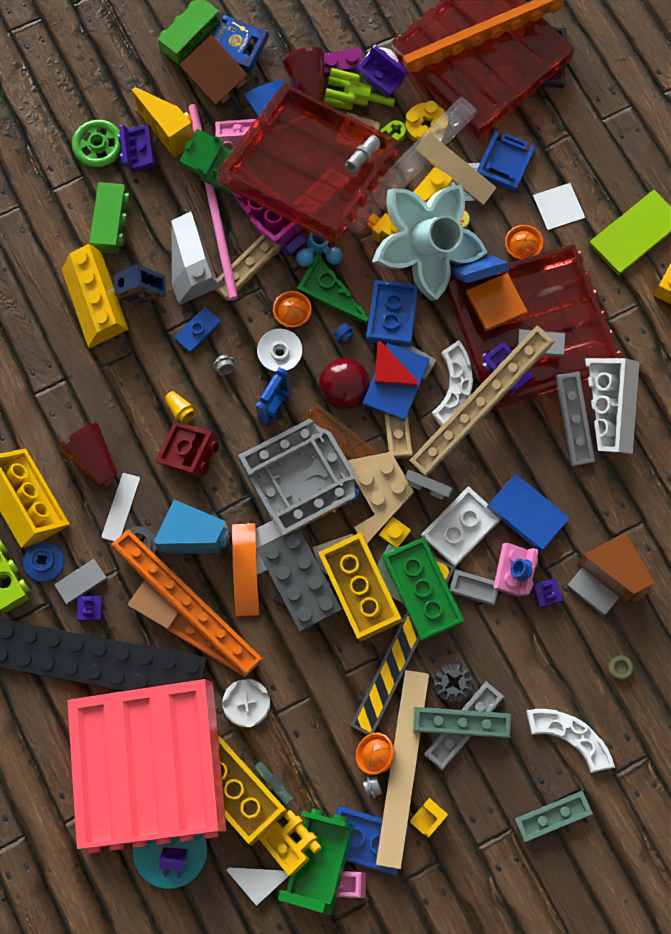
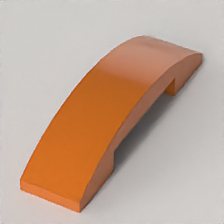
M256 523L232 525L236 617L259 616Z

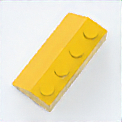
M87 244L70 253L62 268V272L88 348H92L128 330L118 298L115 295V290L101 251Z
M27 449L1 453L0 512L20 547L38 544L68 527L70 523Z

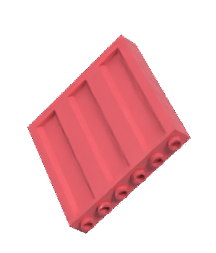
M203 679L67 700L77 849H86V854L101 852V847L109 846V851L124 849V844L131 843L133 848L148 846L147 841L156 840V845L171 843V838L178 837L180 842L195 840L194 835L203 834V839L216 838L218 837V832L226 831L212 681Z

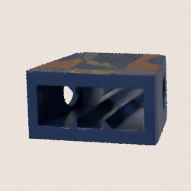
M139 264L114 276L113 287L118 299L121 298L131 303H142L167 297L165 275Z

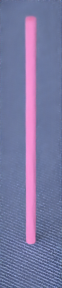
M191 104L189 112L193 121L194 131L196 129L202 131L197 105ZM204 182L229 300H236L238 296L215 188Z

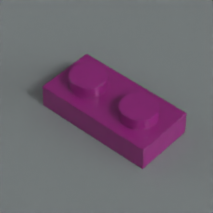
M361 48L325 53L324 77L330 76L331 68L350 73L354 72L356 67L363 61Z

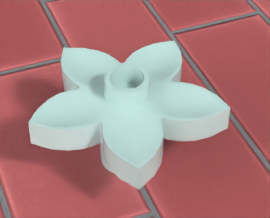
M462 184L447 187L436 192L428 200L427 204L420 196L409 190L395 188L387 190L386 205L388 215L399 231L381 242L372 262L389 269L405 268L412 265L413 278L421 293L430 301L437 300L448 285L451 274L450 263H469L478 260L488 253L482 241L470 230L462 228L459 223L465 209V196Z

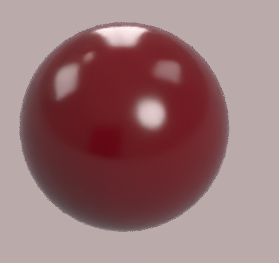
M339 358L331 361L325 366L319 379V388L323 398L330 405L340 409L353 408L359 405L364 400L370 386L369 375L364 366L350 358Z

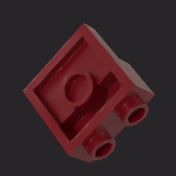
M174 421L155 461L159 465L178 470L183 475L200 480L202 475H206L210 469L209 460L212 454H216L219 450V438L212 431Z

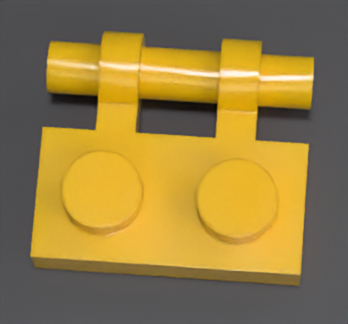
M290 810L284 815V818L288 821L284 827L279 822H275L259 840L287 875L293 877L310 860L304 851L310 848L316 854L322 847L317 842L318 838L314 833L309 832L303 825L304 821L300 816H295ZM295 831L302 838L298 844L290 836Z

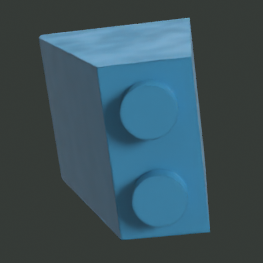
M173 500L154 540V544L159 553L162 554L220 553L222 547H227L231 536L228 535L229 530L226 521Z

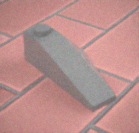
M189 212L171 220L172 287L178 304L181 305L220 288L193 213Z

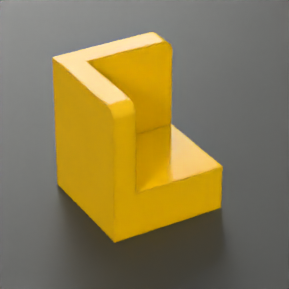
M429 798L412 817L410 823L426 838H429L448 814Z

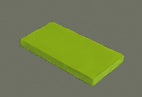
M653 190L589 242V246L619 276L671 233V206Z

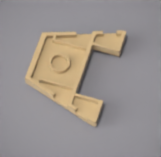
M391 452L347 460L354 471V480L374 513V516L354 527L357 534H363L367 544L414 494L412 487L408 485V480L404 479L405 475Z

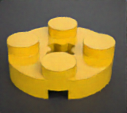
M434 101L417 104L406 114V133L416 143L418 141L421 142L428 132L441 141L448 129V116ZM424 120H428L431 122V127H427V125L422 126L421 124Z

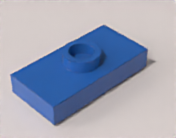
M204 307L174 337V340L192 354L222 322L209 309Z

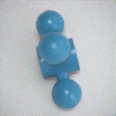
M330 219L323 220L319 225V229H314L310 233L304 244L305 249L297 253L296 260L299 265L303 267L310 266L314 261L316 253L321 255L322 252L326 254V260L332 265H337L343 260L341 249L337 247L329 248L327 246L329 237L333 236L336 232L334 221Z

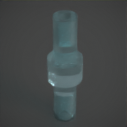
M262 761L254 766L266 781L265 785L269 790H274L285 804L293 799L282 786L280 778L276 774L273 775Z

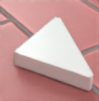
M227 869V872L256 906L288 877L287 873L282 870Z

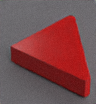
M378 341L375 384L417 386L418 380L381 341Z

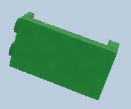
M312 808L310 813L302 811L301 816L306 818L305 828L309 832L314 833L318 838L317 842L322 848L316 854L310 848L304 851L310 860L293 877L290 876L286 891L280 890L278 900L332 915L355 825L347 823V817L334 814L332 819L325 817L326 812Z

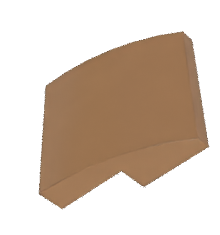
M145 580L128 603L130 608L167 630L171 628L179 615Z

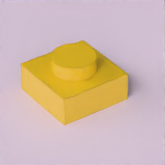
M392 516L378 537L395 548H399L411 533V529Z

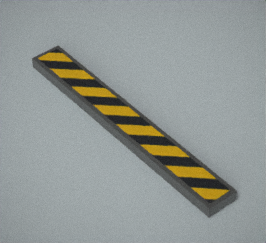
M434 557L448 584L455 566ZM407 612L350 727L366 735L375 732L420 639Z

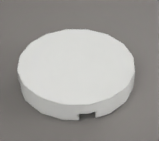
M252 679L236 681L226 689L223 696V710L226 717L233 724L239 727L251 728L260 724L267 717L270 710V697L263 685Z

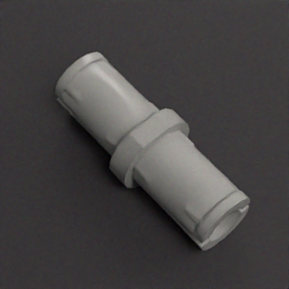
M371 135L363 145L355 149L354 154L346 162L345 168L350 173H355L363 163H367L371 159V155L380 146V140L376 136Z

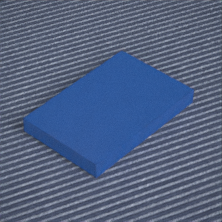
M489 255L469 263L450 267V275L470 283L509 271L510 269L507 261Z
M380 280L374 281L366 342L378 343V341H381L383 344L389 343L397 346L411 347L418 295L417 285Z
M387 343L386 347L418 380L417 386L375 384L374 374L362 406L405 421L430 359Z
M517 474L510 479L486 507L539 552L547 546L570 518Z
M338 806L336 815L347 817V823L355 825L346 861L396 876L398 869L376 866L383 819ZM407 826V829H406L405 841H406V838H407L409 826Z

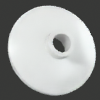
M274 329L264 334L257 346V355L265 368L276 372L278 367H282L288 371L294 368L300 361L302 345L299 338L293 332L286 329ZM281 350L284 352V354L282 356H277L276 352Z

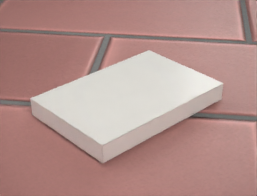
M468 486L420 537H425L427 543L450 565L456 567L501 519L486 508L488 504Z

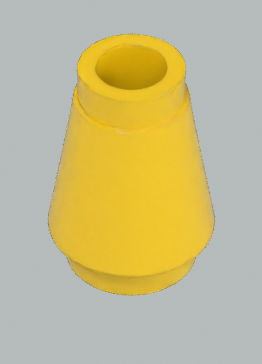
M171 391L165 396L164 401L177 422L187 424L193 420L196 412L192 404L176 394L175 391Z

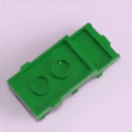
M196 129L191 140L188 139L184 146L185 151L179 160V164L200 175V180L233 197L235 196L224 182L223 177L237 165L241 166L267 187H269L275 175L273 169L265 168V163L262 162L261 164L257 161H250L243 157L244 154L240 152L237 154L222 146L223 142L220 141L218 136L212 137L199 129Z

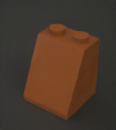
M212 34L180 64L215 104L218 102L223 104L231 96L229 94L230 90L234 87L238 90L247 81L244 78L247 73Z
M627 533L585 553L577 563L580 569L583 567L618 595L619 599L625 603L630 600L635 603L645 598L651 592L650 588L655 584Z

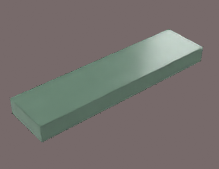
M414 707L413 732L510 738V713Z

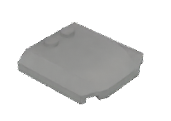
M311 419L238 455L246 476L282 537L355 499L354 471L332 433L314 424V421Z

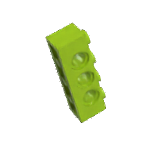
M0 539V610L6 614L30 600L27 594L30 589L24 579H18L16 572L19 570L12 559L8 561L4 553L8 551ZM11 578L10 586L2 588V581Z

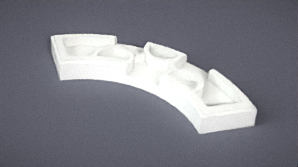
M460 340L441 352V356L449 371L450 382L446 397L431 414L440 426L471 395L473 383L471 362Z
M533 709L526 711L531 735L547 734L569 742L583 756L590 773L615 768L610 752L602 739L583 721L556 710Z

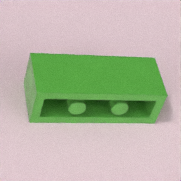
M206 0L192 1L188 5L187 10L181 16H177L167 30H163L158 38L160 51L179 65L221 22L219 10Z
M98 182L89 243L100 250L101 253L119 254L120 246H124L125 237L122 230L123 226L127 225L125 208L130 204V193H127L125 184Z

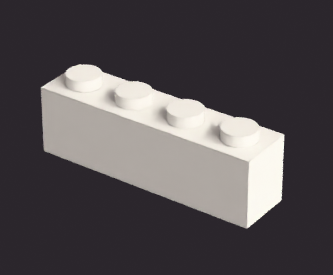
M585 358L586 366L589 367L590 377H588L589 387H592L593 400H591L592 409H595L596 415L594 424L598 451L633 454L639 361L626 358Z

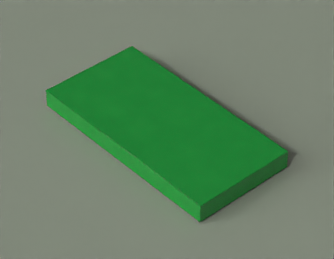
M425 537L382 555L385 566L421 642L465 622Z

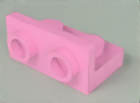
M258 119L215 122L216 136L223 142L222 146L237 154L238 152L252 153L261 151Z
M504 543L493 589L517 597L529 595L533 587L534 569L538 564V550L534 548L527 550L510 543ZM517 559H528L532 563V575L523 582L517 581V578H514L510 571L512 563Z

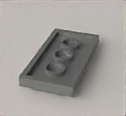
M300 529L285 537L280 536L257 548L299 632L342 611Z

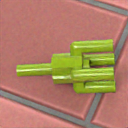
M331 68L328 84L344 88V92L327 88L324 105L345 110H351L354 104L367 107L368 101L391 107L394 106L395 98L389 97L387 99L383 95L371 93L370 85L359 83L360 76L358 74Z

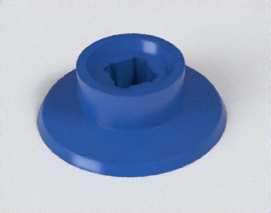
M40 542L28 549L23 559V568L26 575L31 580L39 583H47L56 579L62 573L65 565V557L62 550L50 542ZM41 557L47 558L45 565L39 564Z

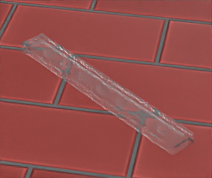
M461 96L340 219V222L357 236L369 223L367 221L372 214L377 215L386 206L387 190L393 188L403 189L429 163L414 151L425 135L430 132L446 145L477 114V109Z

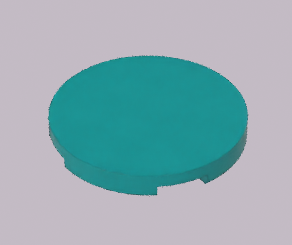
M203 834L194 835L195 840L180 842L179 837L171 838V843L156 845V840L147 841L148 846L133 848L135 866L140 875L154 886L166 889L184 886L195 879L205 865L208 851L206 839H203ZM163 847L188 849L187 862L180 878H177L176 870H169L168 876L164 877L163 869H159V859Z

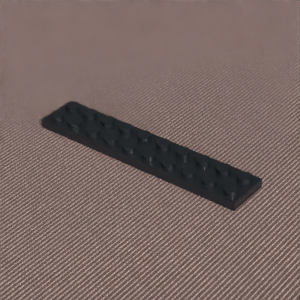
M0 619V668L118 691H130L203 680L207 657Z

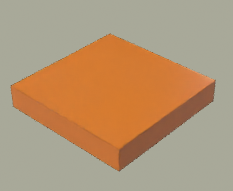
M508 273L473 287L466 292L485 331H489L527 314V309Z

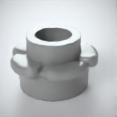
M221 355L216 359L213 367L219 375H228L235 369V360L233 357L229 358L227 355Z
M367 775V781L363 782L367 796L372 795L375 799L376 796L383 794L377 775L372 777Z

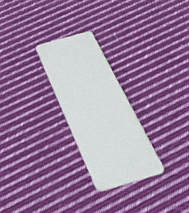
M126 473L122 474L102 538L115 541L121 536L140 477Z

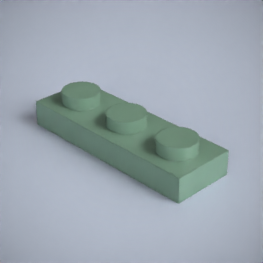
M580 791L514 820L523 842H527L593 813L583 791Z

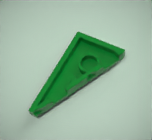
M316 253L313 263L309 266L297 287V292L367 325L369 318L365 315V311L354 301L351 293L336 278L332 269H329L324 263L321 255Z

